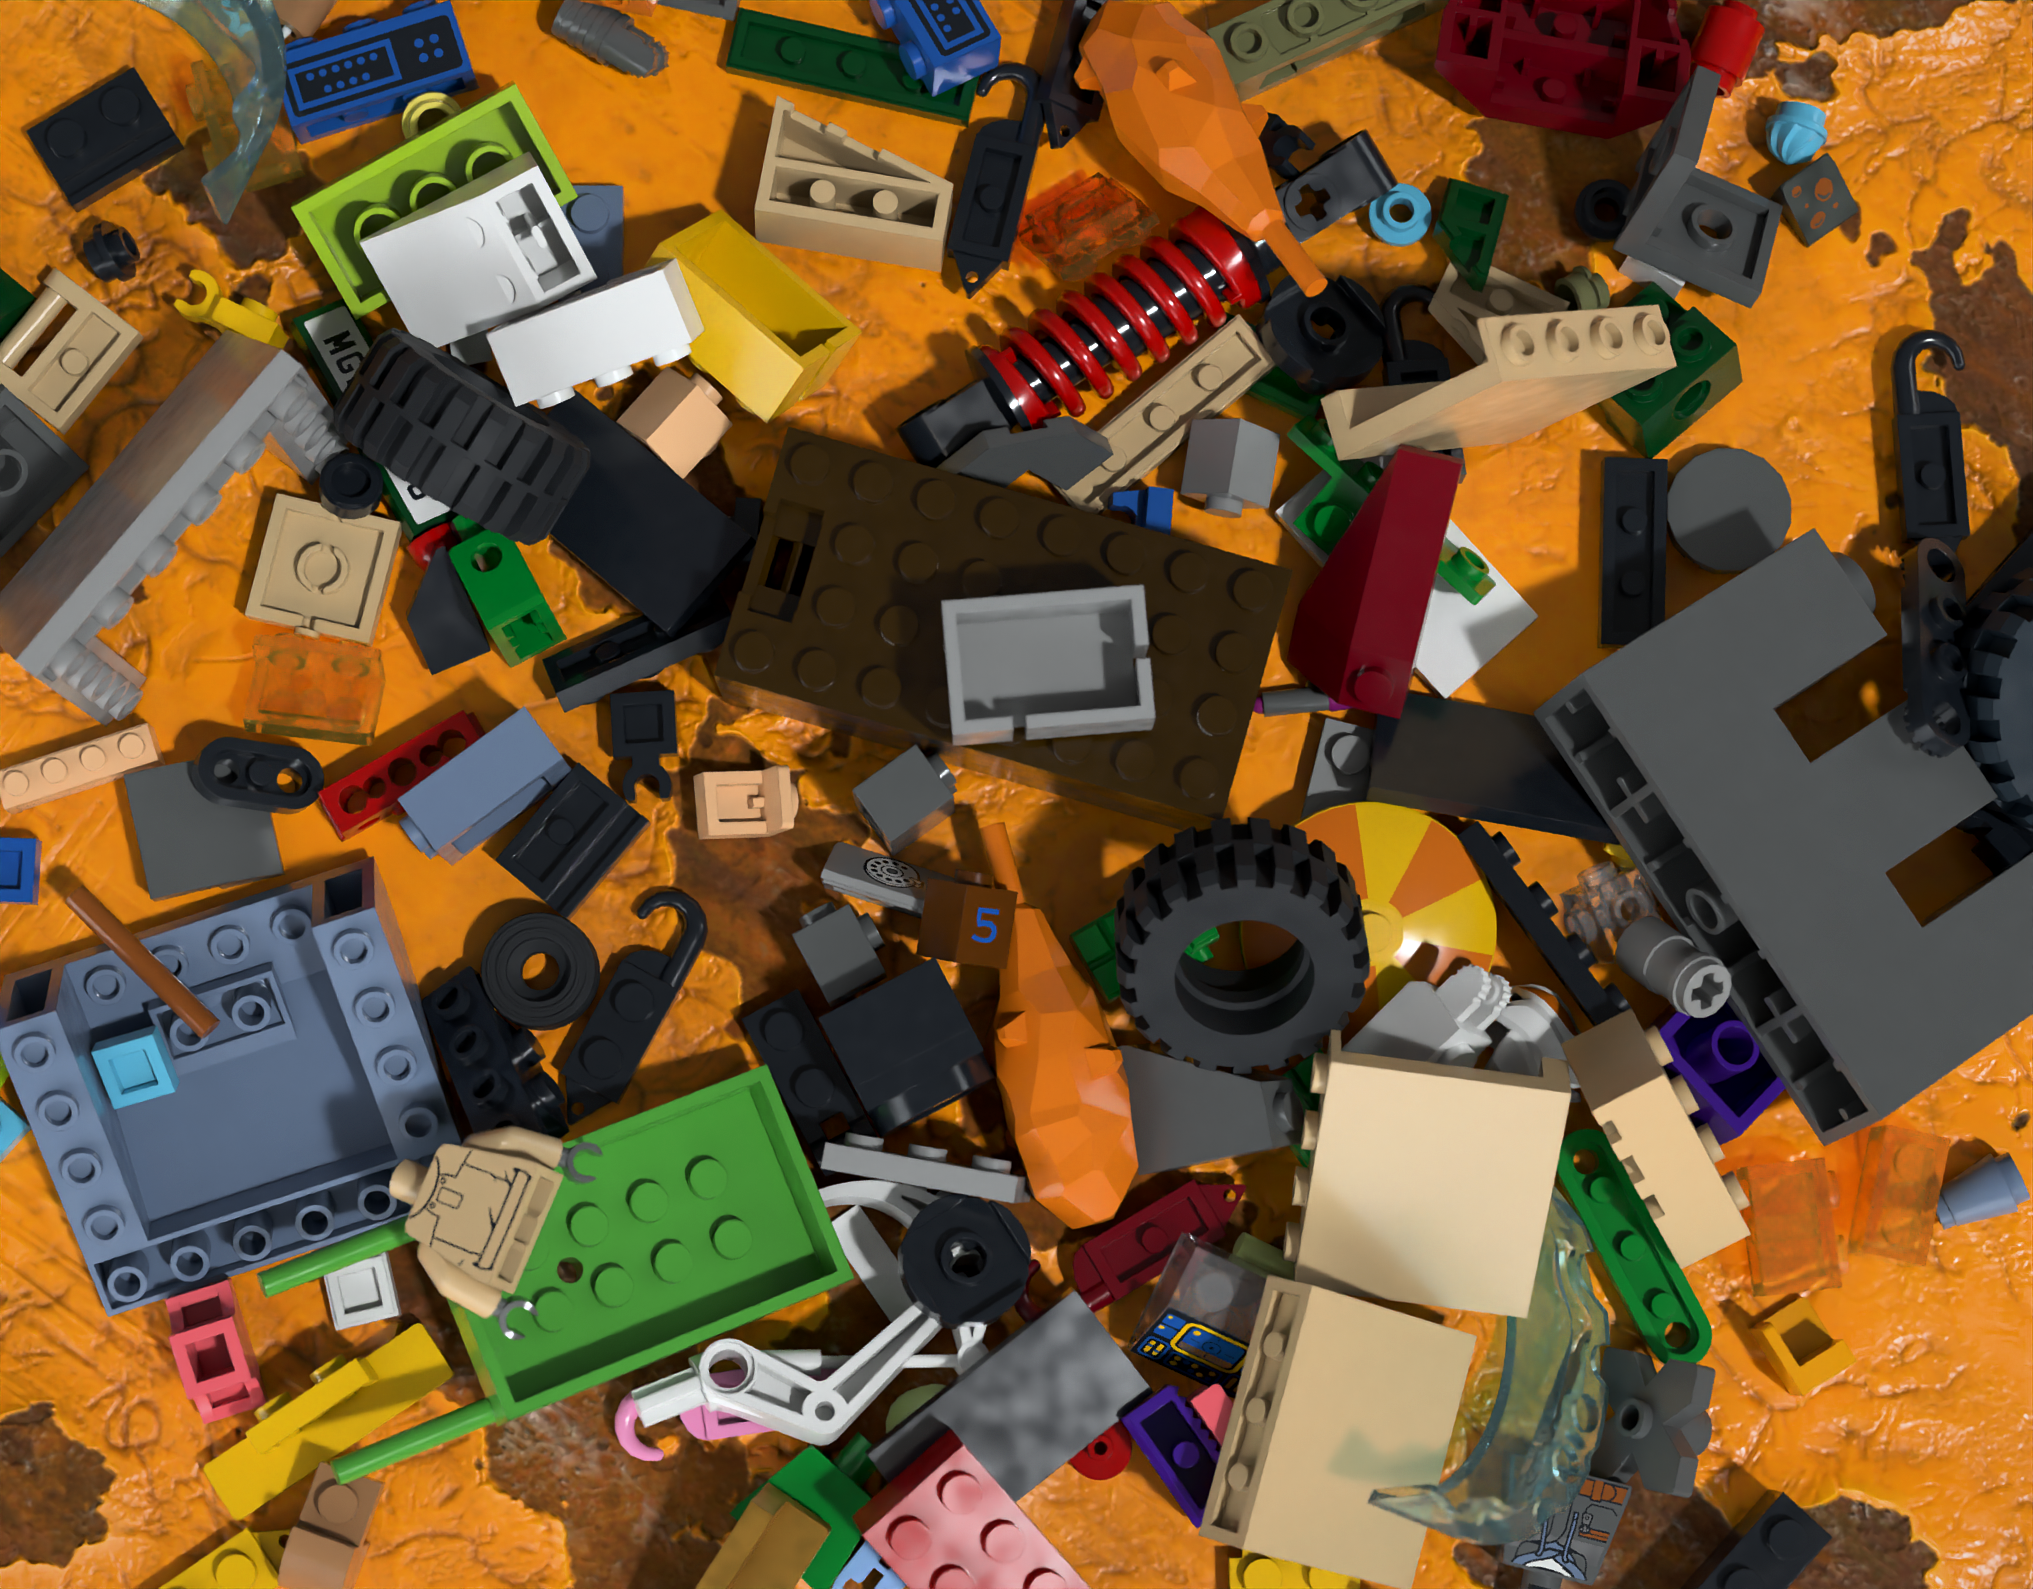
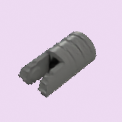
M565 0L554 19L551 34L559 39L566 40V43L574 48H579L584 54L591 58L594 57L597 59V62L606 67L613 64L624 72L629 71L631 76L636 75L637 78H641V76L646 78L651 74L657 76L660 71L669 67L668 54L670 52L666 51V46H662L660 41L655 42L654 37L634 26V19L625 13L622 14L617 9L579 0Z

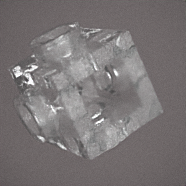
M1612 861L1599 863L1577 875L1580 884L1559 894L1566 910L1564 913V923L1568 933L1570 934L1573 931L1577 933L1597 962L1595 964H1617L1615 952L1618 941L1624 930L1634 921L1643 917H1656L1663 921L1658 909L1660 901L1637 867H1614Z

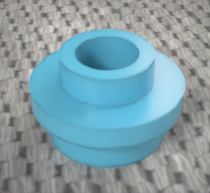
M1398 183L1390 191L1371 202L1368 213L1369 224L1373 233L1384 243L1397 247L1408 246L1419 241L1427 232L1432 217L1431 206L1427 197L1416 187L1403 183ZM1396 204L1405 205L1410 209L1412 218L1404 223L1397 222L1390 216L1389 209Z

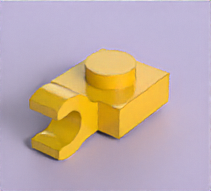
M202 270L191 271L190 279L198 286L206 288L207 295L204 301L197 305H190L177 298L174 306L184 318L192 322L209 324L217 328L221 334L225 330H229L283 350L288 337L279 324L275 322L278 317L276 312L247 297H244L239 305L223 297L220 286L210 274Z

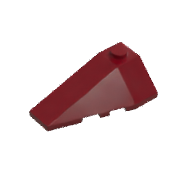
M1400 444L1365 498L1346 532L1331 551L1328 560L1300 599L1286 661L1337 704L1397 719L1401 718L1412 684L1464 459Z

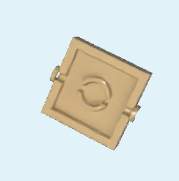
M277 493L245 616L251 620L293 629V634L297 636L305 635L318 641L320 636L372 648L402 534L401 523L373 515H367L355 520L343 519L330 513L322 503Z

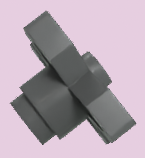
M1607 1347L1603 1355L1598 1386L1615 1415L1587 1436L1581 1466L1582 1474L1626 1484L1638 1470L1644 1489L1689 1498L1692 1495L1699 1461L1697 1456L1707 1448L1711 1439V1419L1705 1410L1710 1405L1715 1369L1691 1362L1669 1359L1657 1373L1650 1355Z

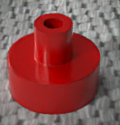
M1117 1421L1070 1459L1071 1464L1081 1475L1089 1479L1107 1480L1117 1476L1126 1468L1132 1454V1441L1128 1430L1120 1421ZM1097 1442H1104L1106 1445L1105 1451L1101 1454L1094 1451V1446Z

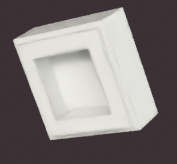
M383 1252L324 1276L335 1330H343L402 1315L388 1252Z

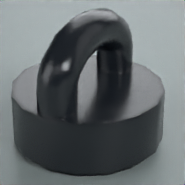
M344 453L336 455L324 465L320 472L318 493L322 504L330 513L339 518L355 520L366 517L379 507L384 479L380 468L373 460L362 454Z

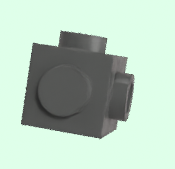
M829 902L810 911L799 919L803 929L792 934L793 939L830 1008L887 978L886 971L875 951L885 947V944L868 912L856 918L849 904L837 910L833 902Z

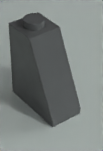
M1159 1042L1117 1047L1121 1049L1122 1064L1128 1078L1131 1118L1139 1175L1172 1171L1301 1144V1127L1304 1121V1112L1299 1097L1294 1093L1292 1079L1251 1068L1252 1074H1233L1231 1067L1217 1066L1215 1072L1197 1068L1194 1066V1061L1191 1057L1185 1056L1182 1061H1179L1161 1051Z

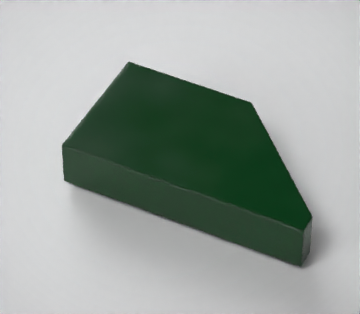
M1449 177L1432 237L1474 291L1482 293L1488 278L1509 195Z

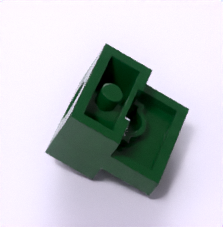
M1654 281L1623 307L1659 305L1663 321L1669 330L1670 344L1677 366L1597 403L1604 410L1607 424L1644 458L1648 459L1654 458L1743 382L1737 344L1694 306L1688 311L1685 310Z

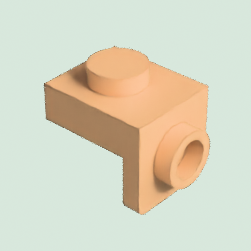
M774 765L762 771L702 772L693 776L699 839L770 837L794 827V818L798 811L799 799L797 788L790 780L788 765Z

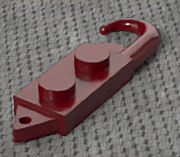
M1193 1179L1083 1244L1076 1251L1073 1260L1074 1280L1080 1291L1078 1293L1079 1296L1095 1314L1227 1235L1224 1228L1246 1190V1186L1243 1184L1197 1185ZM1226 1190H1232L1235 1193V1199L1232 1202L1224 1199L1223 1194ZM1035 1259L1031 1260L1029 1264V1276L1023 1293L1014 1304L1016 1312L1025 1323L1044 1309L1037 1306L1029 1295L1030 1281L1041 1268L1040 1262Z

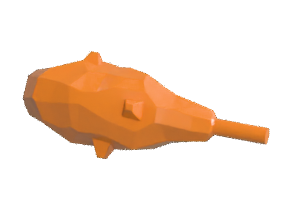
M1106 0L1091 19L1078 45L1083 59L1074 74V79L1080 89L1099 91L1109 108L1111 120L1119 141L1166 191L1202 206L1254 242L1265 240L1307 297H1314L1321 293L1327 286V280L1285 225L1286 219L1276 194L1263 147L1258 139L1269 118L1265 108L1262 105L1241 103L1234 81L1215 41L1186 20L1170 2Z
M1005 822L991 824L980 828L991 874L994 875L995 888L1018 892L1006 969L997 968L999 986L995 1008L985 1036L991 1065L1002 1097L1008 1128L1005 1133L1007 1144L1017 1149L1029 1189L1039 1203L1071 1229L1099 1224L1114 1218L1139 1167L1131 1118L1128 1078L1122 1064L1121 1049H1118L1115 1044L1106 1015L1092 987L1072 965L1041 909L1025 902Z

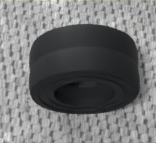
M528 913L511 919L491 937L481 961V980L488 999L503 1017L520 1027L524 1026L530 1030L548 1031L572 1023L588 1009L599 987L600 964L597 952L590 939L574 923L564 917L551 913ZM540 953L551 955L559 966V975L556 982L544 990H535L528 987L523 979V967L526 961L533 955Z

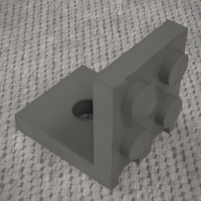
M1698 65L1636 163L1634 171L1639 172V176L1627 196L1622 213L1627 216V219L1614 241L1613 249L1751 309L1762 292L1783 205L1695 167L1699 160L1721 78L1720 74ZM1699 225L1713 229L1716 232L1717 239L1705 234Z

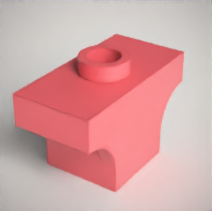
M231 1277L166 1298L165 1302L171 1323V1335L168 1336L187 1399L193 1398L203 1424L257 1408L269 1402Z

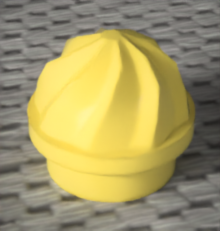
M436 91L424 92L415 96L407 104L402 115V130L405 138L408 139L460 110L459 104L449 95Z

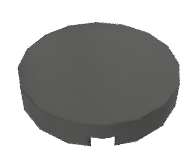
M1716 448L1695 456L1675 475L1667 492V533L1673 547L1684 558L1687 557L1691 562L1699 565L1698 568L1712 574H1740L1767 558L1782 545L1791 524V497L1782 476L1764 458L1743 449Z

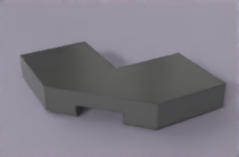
M1070 416L1043 420L1041 429L1010 434L1008 427L984 430L942 462L936 469L1006 488L1027 470H1030L1067 491L1114 455L1107 437Z

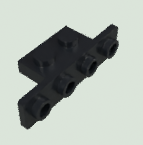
M471 966L464 968L422 1000V1007L474 1134L507 1126H517L559 1139L570 1132L559 1107L565 1102L564 1095L552 1077L543 1070L540 1061L546 1058L543 1047L526 1027L523 1026L516 1030L496 1013L494 1006L484 991L481 976Z

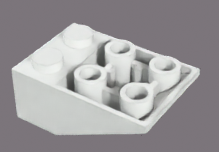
M530 151L359 241L409 333L418 339L421 338L437 348L539 310L598 279Z

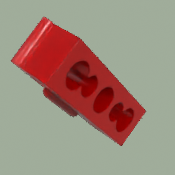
M461 710L317 792L320 796L318 801L341 842L352 838L392 814L400 816L405 813V809L397 799L453 759L441 754V760L437 765L431 767L425 764L426 758L431 752L440 751L443 753V746L448 739H464L466 741L465 749H467L486 735L474 712L467 714L464 710ZM405 764L415 765L417 771L414 780L404 786L397 785L395 783L397 769ZM385 783V791L382 796L376 799L367 797V804L361 812L355 814L349 812L348 801L354 795L353 793L359 791L370 795V790L375 784Z

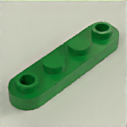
M1580 1129L1567 1134L1562 1138L1555 1176L1646 1349L1656 1361L1663 1365L1669 1359L1698 1363L1704 1358L1711 1346V1325L1682 1269L1679 1267L1653 1221L1644 1200H1641L1622 1161H1619L1607 1139V1135L1601 1131ZM1579 1150H1587L1594 1156L1595 1167L1589 1174H1582L1574 1167L1573 1159ZM1673 1322L1681 1324L1686 1331L1684 1343L1676 1348L1670 1346L1665 1339V1330Z

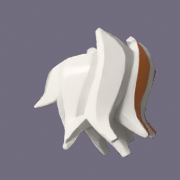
M1535 984L1509 986L1512 987L1511 994L1513 995L1511 996V1003L1506 1005V1009L1503 1008L1500 1011L1501 1014L1495 1019L1497 1021H1493L1485 1029V1032L1493 1041L1489 1046L1494 1049V1052L1484 1070L1538 1077L1541 1057L1568 1060L1561 1044L1581 1034L1569 1008L1557 993ZM1568 1061L1571 1088H1581ZM1571 1089L1570 1102H1581L1580 1093Z

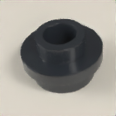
M1601 179L1587 185L1579 194L1574 208L1575 220L1580 230L1595 241H1615L1627 219V216L1622 213L1627 196L1631 190L1621 182L1611 179ZM1600 203L1609 204L1614 208L1616 218L1609 222L1602 221L1596 216L1594 207Z
M106 220L94 225L93 233L83 239V248L92 269L98 277L106 283L115 279L126 282L134 278L136 275L135 262L139 261L140 253L131 234L124 227L116 228Z

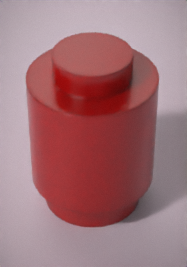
M1724 0L1722 6H1708L1690 47L1692 57L1689 78L1698 65L1721 75L1716 97L1730 98L1734 87L1742 86L1765 32L1764 26L1756 20L1758 12L1752 7L1735 0Z

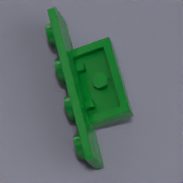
M1308 415L1297 422L1289 430L1287 436L1332 478L1293 524L1329 556L1338 540L1342 538L1355 518L1362 503L1384 469L1373 462L1366 461L1364 463L1360 459L1338 461L1327 420H1316L1313 416ZM1446 538L1438 574L1471 604L1477 605L1496 586V583L1487 575L1489 568L1482 558L1466 547L1458 549Z

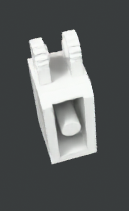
M1469 964V966L1463 965L1461 970L1457 969V974H1452L1440 987L1427 982L1409 981L1341 1051L1473 1068L1477 1062V1056L1493 1042L1485 1032V1029L1501 1014L1500 1011L1503 1008L1506 1009V1005L1511 1003L1509 1000L1513 996L1511 994L1512 987H1509V981L1504 980V977L1497 974H1489L1483 968Z

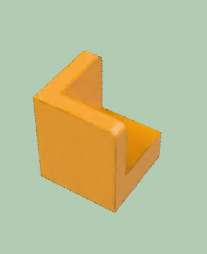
M1805 1297L1796 1298L1749 1328V1331L1790 1395L1804 1396L1858 1362L1844 1339H1832L1812 1305Z

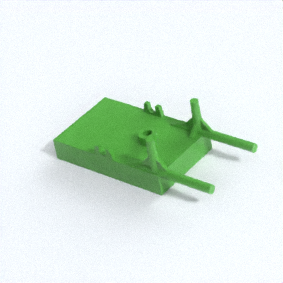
M765 1064L563 1143V1147L566 1148L583 1142L593 1143L601 1149L603 1155L594 1156L584 1151H579L575 1155L573 1160L575 1170L582 1175H590L597 1179L585 1184H575L565 1176L563 1177L514 1294L502 1291L501 1297L504 1299L517 1295L528 1298L538 1312L537 1317L526 1308L516 1307L507 1314L506 1324L521 1331L525 1338L520 1340L508 1338L502 1332L497 1318L493 1315L482 1318L446 1297L485 1398L331 1460L330 1465L338 1485L341 1486L494 1422H496L498 1427L839 1287L854 1279L768 1065ZM557 1166L553 1170L561 1175H564L561 1167ZM409 1214L257 1273V1279L265 1298L416 1240L405 1232V1223ZM559 1262L570 1263L575 1268L576 1279L574 1283H566L559 1278L557 1273Z

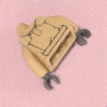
M507 1126L471 1134L461 1146L442 1144L437 1149L430 1168L405 1159L396 1167L389 1186L392 1197L413 1205L405 1223V1232L420 1242L418 1246V1259L438 1291L443 1296L482 1318L493 1315L497 1318L502 1332L508 1338L514 1340L524 1339L525 1335L516 1328L509 1327L506 1324L507 1314L516 1307L526 1308L537 1317L538 1312L528 1298L517 1295L504 1299L501 1297L502 1291L514 1294L563 1177L565 1176L575 1184H585L597 1179L590 1175H582L575 1170L573 1165L575 1155L579 1151H584L594 1156L603 1155L601 1149L593 1143L583 1142L566 1148L563 1147L562 1140L517 1126ZM557 1166L561 1167L564 1175H561L553 1170Z

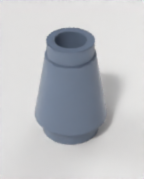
M2008 1152L1995 1158L1991 1153L1987 1154L1939 1187V1190L1927 1195L1943 1230L1955 1225L1961 1226L2019 1212L2017 1205L2031 1199L2021 1174Z

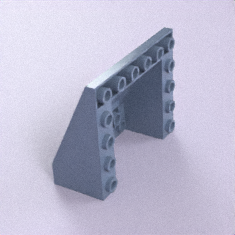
M374 856L133 934L220 1020L219 1025L204 1039H201L105 943L4 976L0 993V1053L108 1317L339 1242L410 1214L413 1205L392 1197L389 1191L390 1181L396 1167L403 1160L409 1159L430 1168L436 1151L442 1144L461 1146L466 1140L432 1030L422 1007V998L398 921ZM157 1025L180 1081L176 1091L114 1110L91 1054L95 1043Z

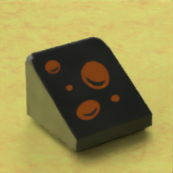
M1828 153L1780 185L1770 198L1772 201L1783 205L1781 214L1807 248L1859 211L1836 163Z

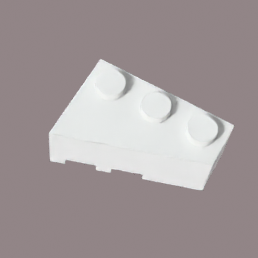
M674 258L611 279L607 284L583 293L580 290L572 292L560 298V301L499 324L487 333L486 337L515 406L517 407L536 400L539 409H544L575 396L572 387L574 385L594 378L597 387L601 388L633 374L631 364L652 357L656 366H662L692 353L689 343L693 342L705 329L677 259Z

